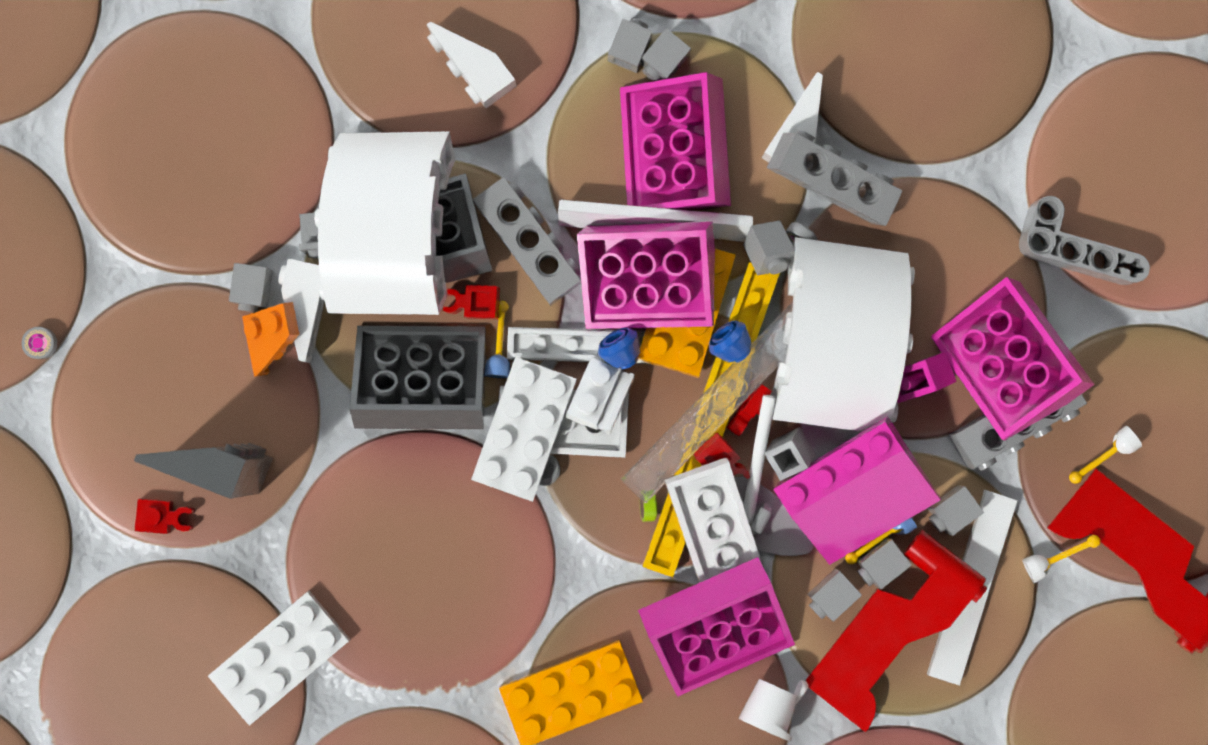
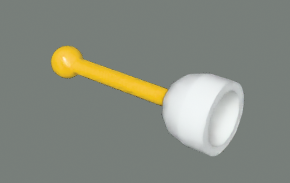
M1128 426L1123 427L1114 435L1113 447L1080 471L1071 472L1069 480L1074 484L1080 483L1082 476L1116 452L1131 454L1141 448L1142 443Z
M1091 535L1087 541L1048 559L1042 555H1031L1022 559V562L1032 582L1035 583L1044 579L1049 574L1051 564L1088 547H1098L1100 545V538L1096 535Z

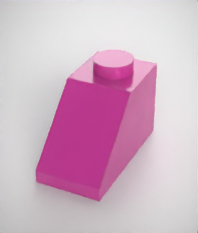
M946 352L904 366L897 404L938 391L957 382Z

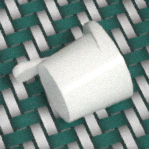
M759 679L738 718L768 733L791 741L792 736L787 733L795 706L808 689V683L800 680L793 694Z

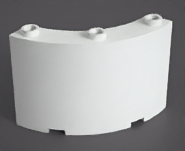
M450 132L339 133L334 145L330 146L328 162L322 182L319 208L315 211L314 217L315 224L318 227V256L321 277L319 293L321 299L325 300L328 313L439 315L448 293L444 277L443 257L436 256V236H442L443 206L438 204L440 190H446L449 176L456 160Z
M795 237L793 242L795 253L788 265V295L793 296L792 312L786 314L783 343L788 344L785 362L779 361L771 396L776 397L772 420L855 431H864L887 416L891 422H895L898 415L897 399L902 382L906 354L911 352L913 346V335L909 334L911 286L915 277V269L910 267L908 253Z

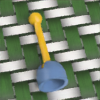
M503 300L499 302L496 354L491 356L485 365L484 376L491 378H508L511 370L510 362L502 356L505 312L509 309L508 303Z
M909 518L863 545L855 552L848 553L845 556L846 562L851 565L855 564L859 556L892 533L897 535L910 533L917 528L912 518Z

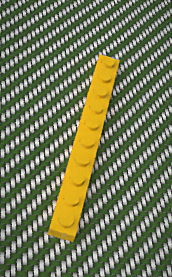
M748 263L728 322L739 321L746 325L751 339L750 354L738 363L735 361L728 363L715 357L674 476L701 467L702 465L695 459L693 453L715 433L718 432L723 437L779 274L769 273L757 276L752 263ZM668 492L642 567L673 578L685 545V539Z

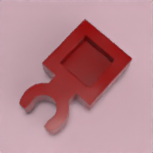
M466 285L465 294L455 289H447L448 296H454L456 302L452 307H443L444 312L458 314L464 309V317L467 319L498 320L500 287Z
M756 383L726 428L735 435L740 436L750 419L754 418L756 414L760 415L763 395H770L772 391L763 384Z
M718 432L693 453L695 459L702 466L727 458L733 476L743 474L746 479L750 478L747 468L741 463H736L741 459L739 454Z
M138 499L135 531L169 534L171 525L183 532L193 530V525L183 524L181 517L184 513H195V509L186 506L172 511L173 501Z

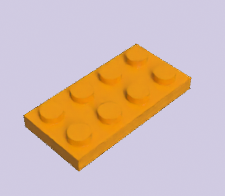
M715 249L714 325L710 327L646 328L640 347V354L637 357L638 360L699 378L734 263L735 254Z
M620 640L499 686L520 745L537 744L643 702Z

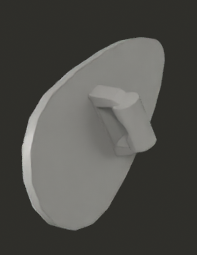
M743 476L734 477L743 504L748 479ZM760 484L754 520L752 524H749L757 550L788 556L809 553L813 548L811 541L791 518L780 499Z

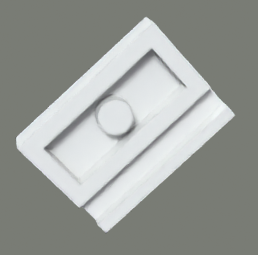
M591 357L566 413V418L596 430H603L606 434L610 435L633 383L635 374H628L621 371L620 368H614L610 364Z

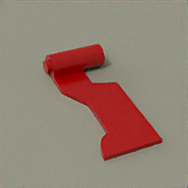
M1094 469L1047 526V529L1058 536L1068 539H1081L1089 534L1098 536L1101 544L1138 573L1153 613L1175 631L1174 634L1178 637L1176 643L1190 654H1193L1195 651L1202 654L1208 647V592L1203 595L1183 579L1194 545L1104 474Z
M921 530L903 553L909 561L929 575L921 588L911 600L877 588L805 680L808 683L809 689L864 732L869 729L876 711L875 696L870 689L904 646L951 627L972 600L976 603L987 590V587L984 585L986 578L924 530Z

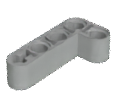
M1046 196L1030 205L1019 240L1020 252L1025 257L1120 285L1143 281L1148 276L1150 265L1144 256L1061 232L1060 228L1065 208L1059 198ZM1041 205H1046L1051 209L1052 217L1050 220H1046L1041 216ZM1033 235H1037L1042 239L1043 248L1041 251H1037L1032 247L1031 239ZM1064 244H1068L1073 248L1074 256L1072 260L1065 258L1062 248ZM1095 253H1099L1104 257L1105 264L1102 269L1094 264ZM1130 264V269L1134 270V274L1130 275V270L1126 268H1115L1116 266Z

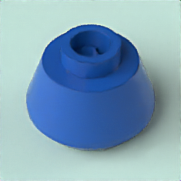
M730 321L724 324L713 334L709 341L710 353L728 363L743 361L751 351V339L747 327L743 322Z
M621 328L610 333L599 343L598 347L599 357L614 368H630L638 361L637 357L640 354L638 334L630 328Z

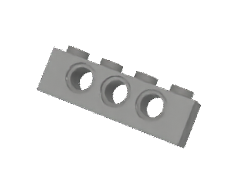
M797 130L796 133L782 134L767 169L871 224L887 225L902 193V190L893 186V179L880 173L873 175L867 172L868 166L855 159L847 161L841 158L842 152L826 144L823 147L813 142L815 137L807 132ZM811 154V156L813 157V166L810 170H808L806 167V159ZM836 169H838L840 173L839 181L835 184L833 181V173ZM864 183L866 187L865 195L861 198L859 194V189L861 185Z
M503 177L475 197L473 202L549 305L552 306L581 284V280L578 277L581 275L580 268L572 258L566 261L559 252L563 248L562 244L553 232L547 235L540 224L544 220L533 206L528 209L521 199L525 195L514 180L508 183L505 177ZM507 207L518 208L520 215L516 221L507 222L503 220L502 213ZM527 232H534L539 236V242L533 248H526L521 244V238ZM545 258H554L558 262V269L554 273L545 274L540 270V264Z
M1081 394L1067 405L1005 441L1000 438L984 414L950 433L949 437L967 468L975 469L978 467L982 471L997 462L995 457L1006 451L1009 455L1025 446L1023 441L1032 435L1036 439L1052 431L1051 424L1061 419L1063 422H1067L1080 414L1079 408L1086 405L1087 402ZM990 429L997 434V442L993 447H989L984 440L986 432Z

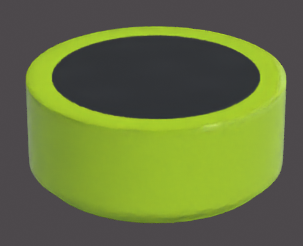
M653 489L640 490L642 522L655 521L657 518L655 491Z

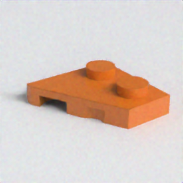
M293 302L282 303L242 316L254 377L268 375L270 372L268 366L271 362L280 359L286 352L287 346L292 344L299 336Z

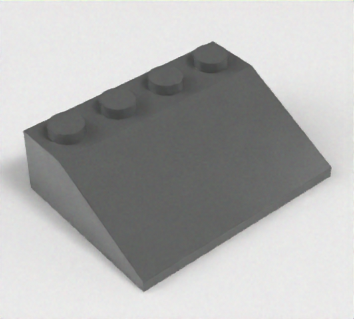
M465 173L451 177L448 180L446 190H440L438 204L443 206L442 236H436V256L443 257L445 283L492 271L467 175Z
M357 326L349 409L354 429H484L486 327Z
M226 443L225 447L136 454L134 461L233 499L260 493L273 457L265 455L267 449L252 443H241V445Z

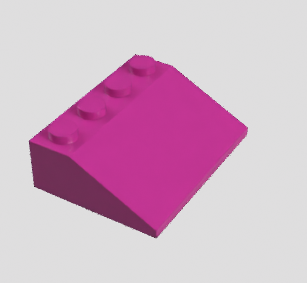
M705 72L620 87L627 205L688 211L731 206L723 79Z
M713 221L586 226L577 234L586 329L710 327L714 325L715 248Z
M1009 277L1004 278L931 336L942 353L946 352L951 367L1003 441L1067 405L1095 385L1023 285Z
M888 416L814 460L809 468L778 482L773 489L791 518L829 565L941 500Z
M758 557L638 610L648 637L677 697L795 645L773 586Z

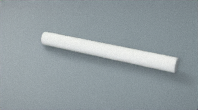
M763 395L749 470L750 478L747 481L743 503L749 524H752L754 520L765 460L764 453L767 449L776 397L770 395Z

